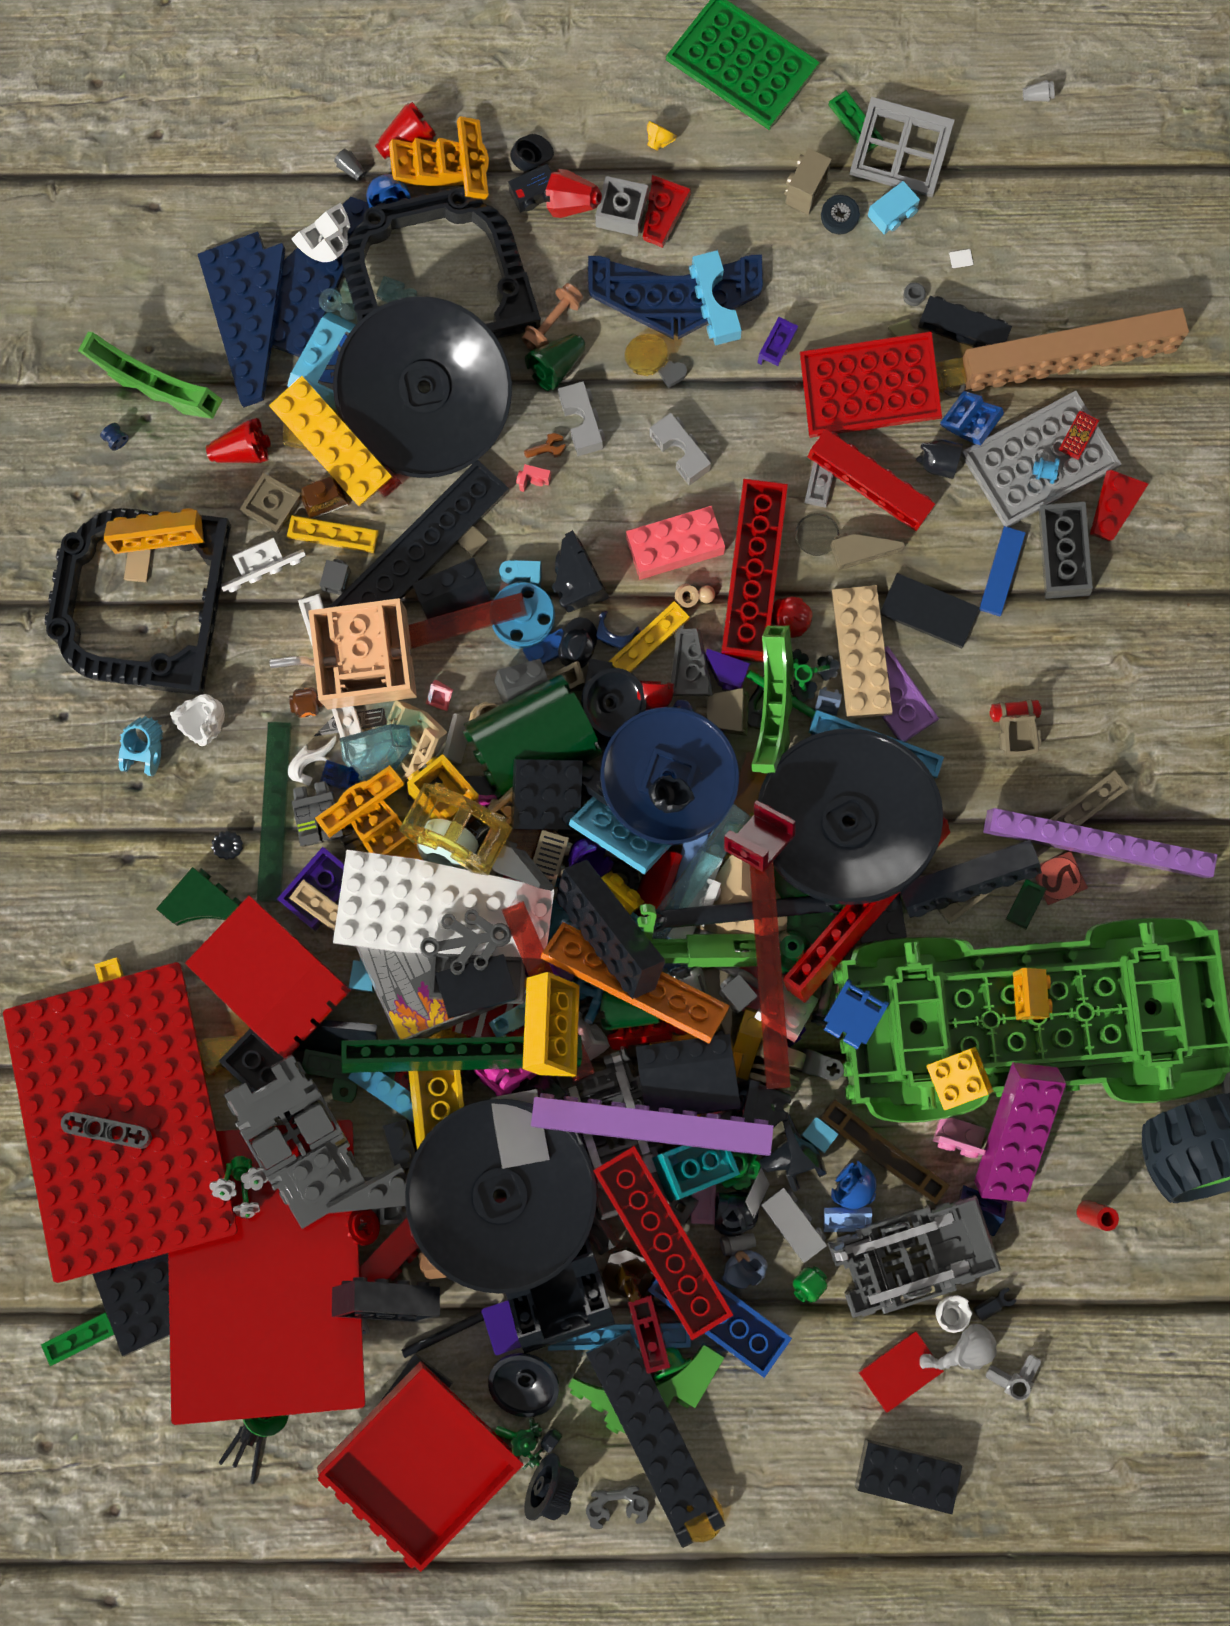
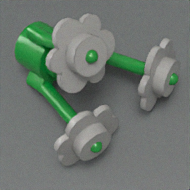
M245 1156L233 1158L231 1163L226 1164L224 1179L219 1178L217 1181L210 1183L209 1187L213 1191L212 1195L224 1201L230 1200L231 1196H235L237 1193L235 1189L236 1184L229 1180L230 1175H232L235 1180L241 1181L243 1203L235 1206L233 1212L236 1213V1216H241L242 1218L253 1217L255 1213L260 1211V1207L257 1202L249 1203L247 1189L259 1190L262 1188L263 1183L268 1181L262 1171L264 1168H254L252 1166V1159H248Z

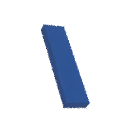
M1006 526L1003 527L980 603V611L1001 616L1026 532Z

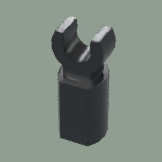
M1008 1287L1002 1288L998 1292L997 1297L992 1296L973 1308L981 1322L1001 1311L1004 1305L1012 1306L1016 1303L1015 1298L1009 1301L1004 1299V1294L1010 1291Z

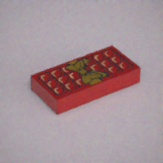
M1079 410L1059 451L1079 460L1099 420Z

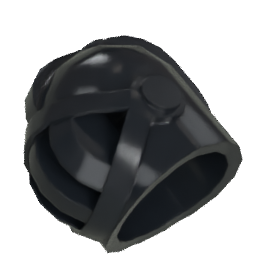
M716 1193L714 1230L725 1236L735 1237L744 1234L747 1230L756 1226L759 1209L755 1217L754 1214L752 1216L745 1202L749 1193Z

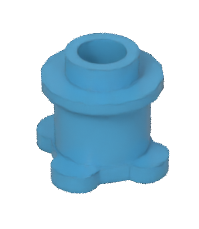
M1040 457L1039 461H1035L1032 474L1036 475V480L1040 478L1050 479L1049 483L1053 484L1058 475L1060 459L1056 458L1055 462Z

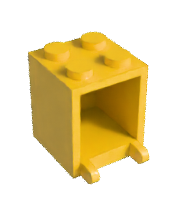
M444 754L439 757L434 756L426 763L427 767L422 771H415L408 778L409 795L430 819H445L458 824L479 807V794ZM439 777L443 783L425 796L421 790Z

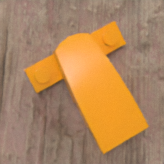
M462 116L458 118L459 142L440 137L436 142L415 138L413 143L392 139L389 143L393 179L415 185H464L466 197L485 200L489 195L486 176L489 157L482 143L480 120Z
M390 765L368 781H363L349 787L341 795L337 803L315 817L317 823L329 838L351 823L369 853L423 860L418 852L417 841L412 833L400 821L397 814L384 802L385 798L404 785L401 778Z

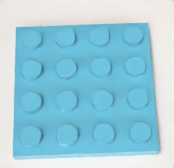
M592 797L570 819L569 826L643 874L672 846L650 842L631 833L615 818L609 807L598 801L595 797Z

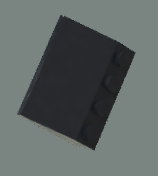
M730 1034L714 1036L710 1044L695 1038L636 1047L644 1106H649V1111L659 1112V1108L673 1109V1114H682L683 1110L697 1112L698 1115L741 1109L733 1044Z

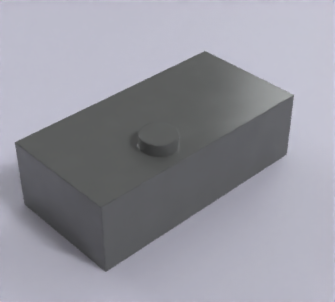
M1086 502L1040 505L1038 515L1045 599L1090 596L1093 586Z

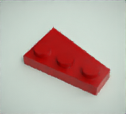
M652 175L651 191L648 198L649 204L643 230L644 241L662 248L664 247L691 195V189Z
M1113 470L1106 471L1090 535L1107 541L1114 540L1147 488L1148 483Z

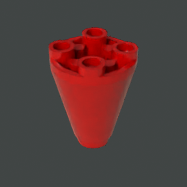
M413 102L407 103L380 136L378 143L375 144V147L384 159L390 157L389 143L392 139L413 143L415 138L432 141L434 140L433 137L437 135L426 120H421L424 118V115Z
M254 418L243 422L211 441L210 444L206 445V453L211 462L262 463L269 460L267 448L271 447V441L267 434L264 435L259 418Z

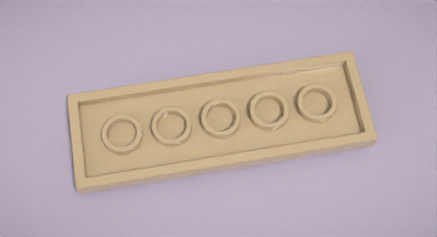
M877 585L833 589L832 600L846 718L855 719L892 715Z

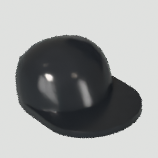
M529 134L519 138L514 143L510 152L513 164L525 172H530L539 165L550 161L554 155L550 142L537 134Z

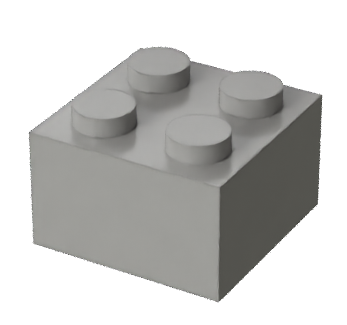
M606 176L601 192L602 200L597 207L595 215L596 227L638 237L648 199V185Z

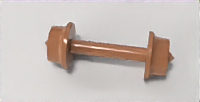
M566 283L562 288H558L555 293L561 301L538 329L532 326L525 327L526 332L521 339L527 348L535 350L549 344L544 335L567 306L576 311L580 308L579 303L582 301L583 295L576 287Z

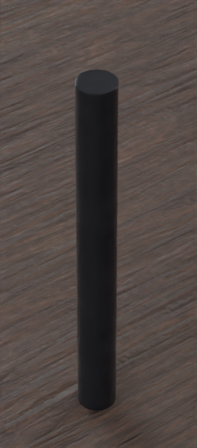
M482 1311L401 1349L404 1358L484 1321Z

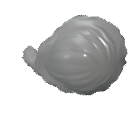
M971 1324L964 1330L953 1350L940 1359H936L931 1354H923L920 1356V1366L922 1369L935 1368L943 1370L959 1365L972 1371L974 1369L979 1370L995 1358L997 1342L989 1329L981 1324Z

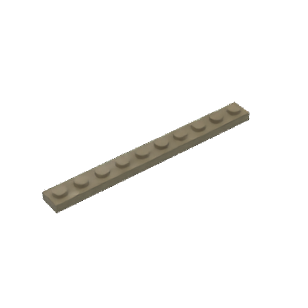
M1114 770L1049 820L1080 826L1129 789V787ZM1032 843L1037 857L1051 848ZM990 893L971 897L965 902L950 904L948 907L938 911L947 923L950 924Z

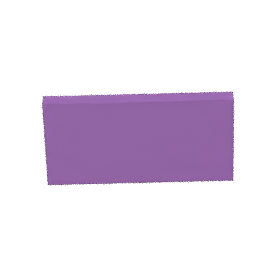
M886 646L885 657L892 715L881 717L897 740L906 742L938 721L939 718L890 648Z

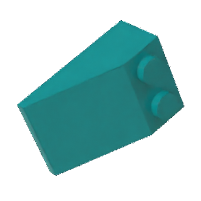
M680 1146L652 1157L669 1203L740 1175L731 1151Z

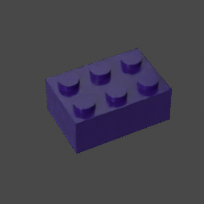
M322 847L277 899L316 931L322 925V922L291 900L290 896L304 879L339 905L344 864Z

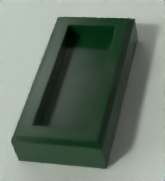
M1025 879L1005 920L1026 930L1047 888L1029 879Z

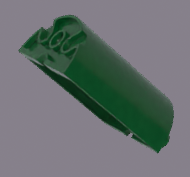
M561 674L463 724L465 730L462 732L467 742H473L476 748L473 751L476 760L481 765L484 764L487 769L483 773L491 786L495 785L497 789L494 791L497 800L513 787L514 759L582 760L587 763L602 755L601 748L597 744V737L574 692L571 693L567 681Z

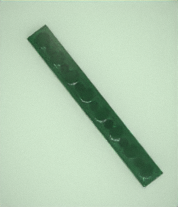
M268 722L257 887L258 902L281 903L277 898L282 893L291 723Z

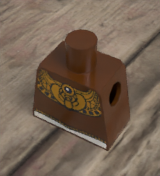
M327 477L302 488V502L308 517L311 519L349 505L342 487L333 477Z

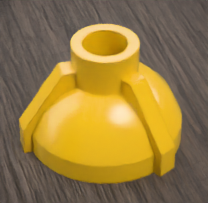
M649 121L647 124L649 140L647 145L658 151L660 147L663 148L675 141L677 135L652 121Z

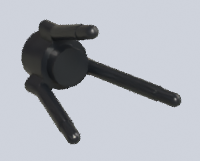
M245 1424L240 1426L237 1435L219 1460V1464L222 1465L240 1440L242 1444L232 1464V1467L236 1468L246 1446L253 1447L254 1443H256L250 1481L252 1485L255 1484L261 1444L264 1437L252 1433Z

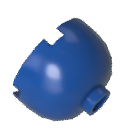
M392 174L380 175L373 179L366 193L369 208L375 207L380 203L388 204L397 202L402 198H411L406 184L394 180Z
M857 1161L856 1165L852 1162L837 1176L835 1181L840 1183L836 1190L832 1188L831 1198L834 1202L846 1209L858 1210L874 1201L877 1189L876 1178L872 1171L860 1161Z

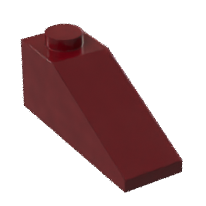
M653 1294L641 1297L634 1302L629 1301L628 1304L647 1374L670 1368Z

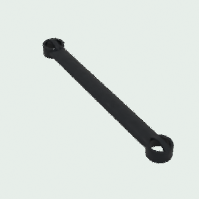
M799 896L669 910L655 909L656 913L662 917L656 918L655 923L662 922V924L654 929L653 932L669 928L826 912L839 914L846 905L843 904L839 910H832L829 905L838 904L825 902L811 896Z

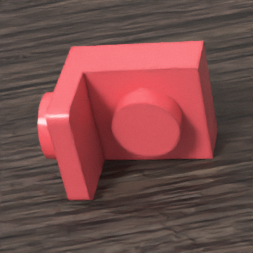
M525 464L523 471L519 470L516 483L519 484L520 491L525 492L528 480L536 486L549 485L551 471Z

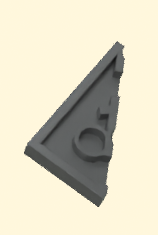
M399 1163L329 1202L326 1206L330 1213L405 1206L407 1176Z

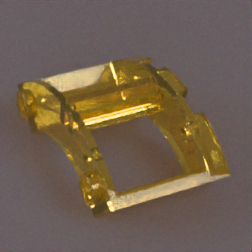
M424 783L399 831L412 843L421 844L434 850L441 847L451 853L450 858L460 863L471 873L488 876L513 828L506 823V818L501 814L493 813L481 804L447 789L444 785L440 783H435L434 785ZM438 801L459 808L444 836L424 828ZM471 814L490 827L477 855L456 843Z

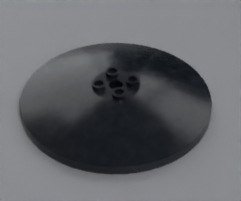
M413 296L393 300L381 305L362 318L351 330L337 357L334 369L333 393L340 419L385 469L409 477L433 478L449 475L468 467L491 448L503 430L508 418L512 399V378L503 347L492 330L478 316L452 301L430 296ZM422 380L428 381L431 385V389L427 393L421 392L418 388V384Z
M835 729L801 740L782 754L775 773H767L758 797L759 802L771 806L774 810L783 815H788L796 821L794 838L771 862L772 866L793 887L825 902L845 905L867 904L899 893L912 884L925 871L935 855L941 838L943 827L942 800L937 784L929 769L906 746L890 737L873 731ZM847 817L852 818L855 824L851 827H846L842 823L843 819Z
M490 1099L472 1103L454 1111L427 1134L418 1147L409 1167L405 1188V1207L410 1230L418 1247L439 1272L450 1280L472 1290L496 1294L525 1291L547 1282L565 1269L577 1256L590 1233L594 1221L597 1202L596 1180L590 1158L584 1146L579 1145L576 1134L560 1130L544 1129L550 1160L502 1169L492 1104L514 1106L530 1113L533 1111V1104L513 1099ZM497 1189H502L506 1193V1199L502 1203H498L493 1199V1193Z

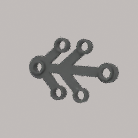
M471 909L465 913V922L469 925L476 924L486 932L477 934L458 922L452 914H445L441 920L443 928L452 929L463 937L443 941L427 937L422 940L420 951L423 956L432 958L439 951L465 947L459 957L452 961L450 966L453 974L460 975L464 972L465 964L477 946L489 942L483 953L474 959V967L477 970H484L487 968L488 960L496 948L503 947L510 942L511 930L503 923L491 924L479 916L476 910ZM469 914H474L476 916V919L474 921H470L467 918V916ZM446 918H451L453 920V923L451 925H446L444 923V920ZM497 932H502L504 934V937L502 939H497L495 937V934ZM427 945H432L434 947V951L427 952L425 950V947ZM478 959H483L485 965L478 966L476 962ZM459 963L461 964L462 969L456 971L453 968V965Z

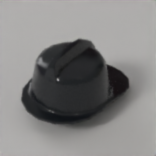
M578 617L572 619L567 624L558 648V656L564 666L577 661L580 667L583 668L590 661L597 643V629L593 622L587 618Z

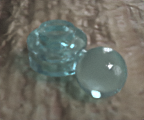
M329 288L321 293L319 305L324 311L335 312L338 310L341 317L347 321L353 320L356 317L353 304L342 303V297L337 290ZM332 296L335 302H330L327 297Z

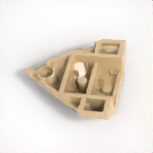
M402 700L394 701L387 718V727H390L391 730L390 740L386 741L384 769L390 765L404 783L412 773L419 770L440 752L448 732L427 712Z
M733 855L729 856L714 880L721 883V893L713 905L781 898L765 871L762 872ZM787 917L704 925V927L698 925L696 928L716 934L766 935L786 930Z

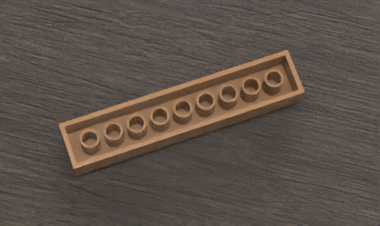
M1182 307L967 349L959 368L961 376L965 380V391L972 390L976 392L983 390L987 386L1001 387L1013 381L1015 383H1022L1028 380V378L1034 377L1036 379H1043L1048 377L1049 374L1058 373V375H1063L1075 369L1084 371L1095 365L1104 367L1111 365L1115 361L1129 362L1141 356L1143 358H1150L1156 355V353L1164 352V354H1171L1177 351L1188 335L1189 330Z

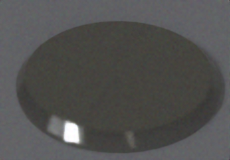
M812 513L803 517L795 530L798 546L805 553L813 556H822L831 552L830 545L835 540L834 537L839 535V529L835 521L822 513Z

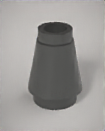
M343 149L335 157L336 167L352 178L360 181L365 176L366 171L352 151Z

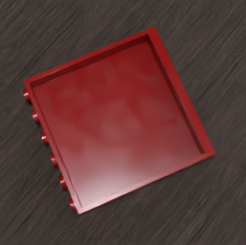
M420 1361L317 1466V1479L325 1488L330 1486L336 1492L335 1496L342 1504L348 1503L353 1508V1514L359 1520L365 1519L370 1524V1530L376 1536L382 1535L387 1540V1546L393 1552L399 1551L404 1556V1562L410 1568L416 1567L421 1572L524 1464L520 1456L513 1455L512 1448Z

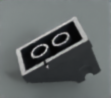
M573 530L566 533L561 542V549L556 555L555 573L557 577L552 588L555 593H558L561 606L565 607L566 611L570 613L600 600L603 602L610 597L581 540Z
M754 1080L738 1082L741 1109L733 1110L731 1116L745 1118L744 1122L754 1123V1119L769 1121L768 1125H773V1128L778 1123L787 1120L788 1112L784 1111L783 1106L786 1103H791L792 1097L790 1094L759 1084L760 1082Z

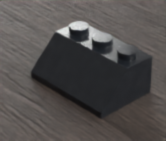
M474 557L412 583L431 630L492 605V599Z

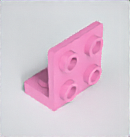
M952 1117L938 1120L933 1142L938 1143V1148L947 1151L958 1149L961 1150L960 1155L978 1158V1155H985L986 1150L981 1149L986 1128Z

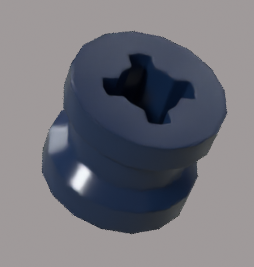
M118 423L109 424L100 434L103 441L109 443L108 446L112 451L122 448L129 440V436L120 430L121 427Z

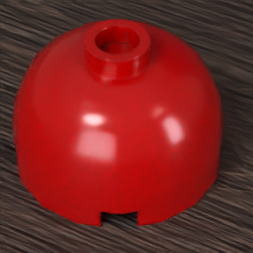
M639 680L643 686L646 711L669 706L673 698L674 683L667 682V684H661L660 681ZM637 691L638 700H641L640 693Z

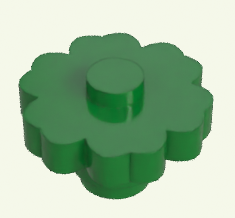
M734 1152L732 1155L740 1175L720 1182V1184L725 1189L733 1186L736 1191H742L751 1187V1180H756L761 1167L760 1163L755 1161L757 1154Z

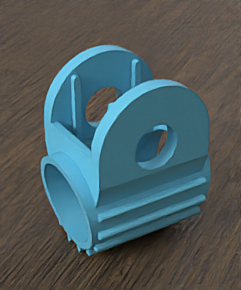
M146 716L142 719L139 717L123 729L124 732L120 734V771L127 772L135 760L145 762L144 773L147 776H154L156 774L161 757L162 746L160 740L163 738L162 725L157 723L158 720L155 721L152 717L147 718ZM136 728L146 734L148 743L139 739Z

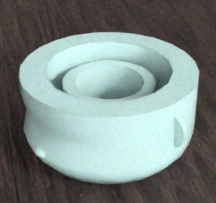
M431 819L427 821L418 838L417 848L424 861L466 869L478 849V841L471 832L457 823L445 819Z

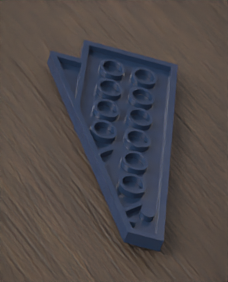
M350 197L342 204L350 223L347 240L355 228L364 222L363 215L369 209L368 202L354 197ZM297 247L284 260L272 342L273 348L298 357L301 356L321 318L328 312L343 277V253L333 261L321 262L309 257Z
M258 231L198 253L232 376L243 408L264 401L286 251L283 243L264 249Z

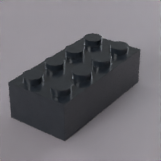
M250 1028L219 1062L242 1084L246 1082L247 1085H250L253 1093L277 1079L271 1066L284 1058ZM289 1110L283 1113L290 1125L295 1122L294 1117L296 1113L291 1115Z
M355 1277L353 1281H342L341 1285L332 1287V1317L419 1322L440 1316V1287L431 1286V1282H417V1285H410L408 1280H398L395 1284L389 1283V1279H375L374 1282H368L366 1277Z
M865 1439L855 1488L860 1492L953 1515L962 1465L957 1461Z

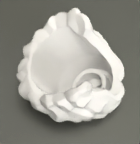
M207 694L187 700L182 705H179L174 712H170L172 722L177 725V728L185 736H188L190 740L198 743L199 746H206L214 738H217L225 718L222 703Z

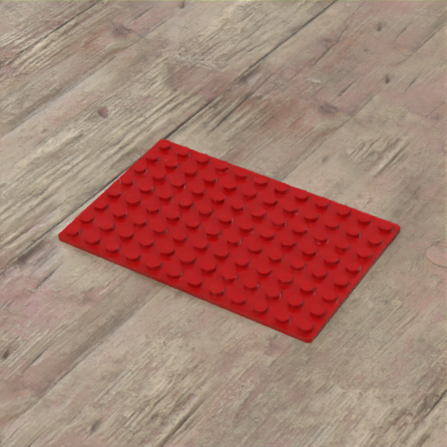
M170 963L11 1007L3 1011L51 1273L55 1283H62L222 1239L237 1233L238 1229L231 1198L224 1201L219 1197H214L212 1195L213 1191L209 1187L211 1182L217 1181L219 1178L224 1179L225 1168L180 963ZM75 1112L141 1126L151 1132L152 1141L146 1148L138 1149L64 1132L61 1127V1120L65 1114ZM74 1117L73 1121L69 1120L68 1125L71 1126L72 1130L73 1126L83 1128L84 1123L76 1122ZM98 1121L90 1125L89 1130L92 1135L98 1134L101 1130V1125ZM117 1126L112 1131V1137L115 1140L120 1139L123 1135V1129L121 1126ZM142 1131L140 1135L129 1133V1138L137 1139L138 1144L141 1140L144 1141L145 1139Z
M337 1120L350 1144L347 1150H351L354 1156L353 1123L351 1120ZM331 1121V1123L333 1124L334 1130H336L337 1128H336L335 1124L333 1123V1121ZM297 1124L291 1125L292 1128L297 1126ZM285 1125L275 1126L279 1128L282 1135L288 1131ZM239 1129L217 1131L225 1173L226 1164L231 1163V1160L237 1156H245L248 1159H252V1166L256 1169L260 1167ZM303 1134L297 1135L304 1150H310V1144L307 1143ZM293 1139L286 1141L292 1151V1155L295 1154L296 1157L301 1155ZM230 1175L229 1180L236 1184L235 1189L237 1191L235 1196H231L234 1208L243 1203L241 1181L235 1180ZM270 1181L263 1183L262 1188L259 1190L247 1189L249 1203H259L260 1211L250 1218H242L234 1213L238 1229L235 1235L168 1253L172 1424L184 1425L361 1409L365 1407L362 1319L332 1317V1287L341 1285L342 1281H353V1278L360 1277L358 1243H353L352 1237L347 1236L349 1231L348 1227L345 1226L348 1223L347 1216L352 1211L328 1213L302 1229L289 1205H285L279 1189L273 1190Z

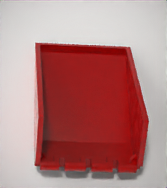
M250 895L185 962L246 1025L283 1058L291 1055L300 1046L294 1039L296 1035L304 1041L317 1028L310 1021L312 1018L321 1023L331 1013L333 1009L326 1004L329 1000L337 1006L351 991L341 979Z

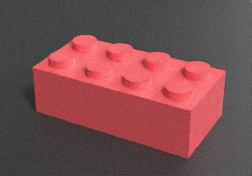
M712 506L626 531V540L639 580L724 555L725 545Z

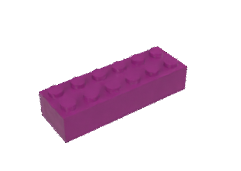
M1012 1062L984 1149L986 1152L985 1155H982L974 1180L982 1198L1018 1202L1027 1201L1066 1085L1057 1067Z

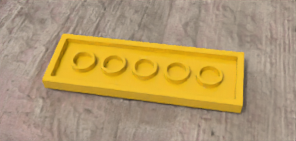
M303 376L298 378L269 405L359 507L392 478L389 472Z

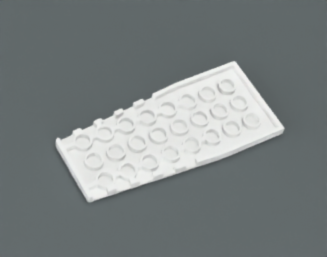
M347 850L333 943L404 953H421L420 944L427 937H433L437 941L463 937L452 929L443 928L441 920L445 914H452L458 922L477 934L486 933L476 924L469 925L465 922V913L473 909L478 912L479 916L491 924L503 923L511 930L510 942L503 947H497L491 956L504 954L506 957L541 958L542 952L548 943L554 889L552 891L540 889L520 881L419 859ZM469 914L467 918L470 921H474L476 916ZM446 918L444 920V923L446 925H451L453 923V920L451 918ZM497 932L495 934V937L497 939H502L504 937V934L502 932ZM489 942L479 944L472 955H481ZM427 945L425 947V950L427 952H433L434 947L432 945ZM465 947L439 951L438 953L461 954Z

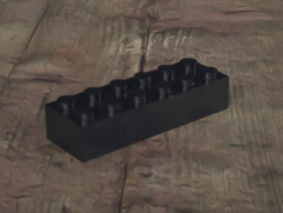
M588 860L564 868L556 895L558 905L563 907L569 915L571 922L576 924L583 938L591 944L596 955L604 961L609 972L616 977L622 989L632 999L655 990L665 959Z

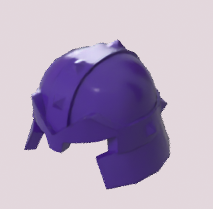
M589 838L577 840L571 846L567 860L569 866L588 860L600 877L609 873L614 864L609 856L604 858L605 849Z

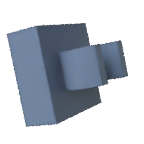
M823 687L819 691L815 710L837 716L842 694H839L838 690H835V692L826 691L827 687Z

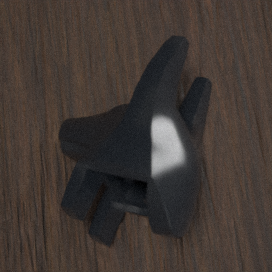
M788 1114L787 1120L782 1121L787 1140L778 1146L770 1156L760 1159L759 1163L766 1172L786 1170L789 1185L793 1192L800 1189L796 1177L797 1174L815 1168L818 1176L822 1177L827 1174L819 1151L814 1145L800 1137L790 1114Z

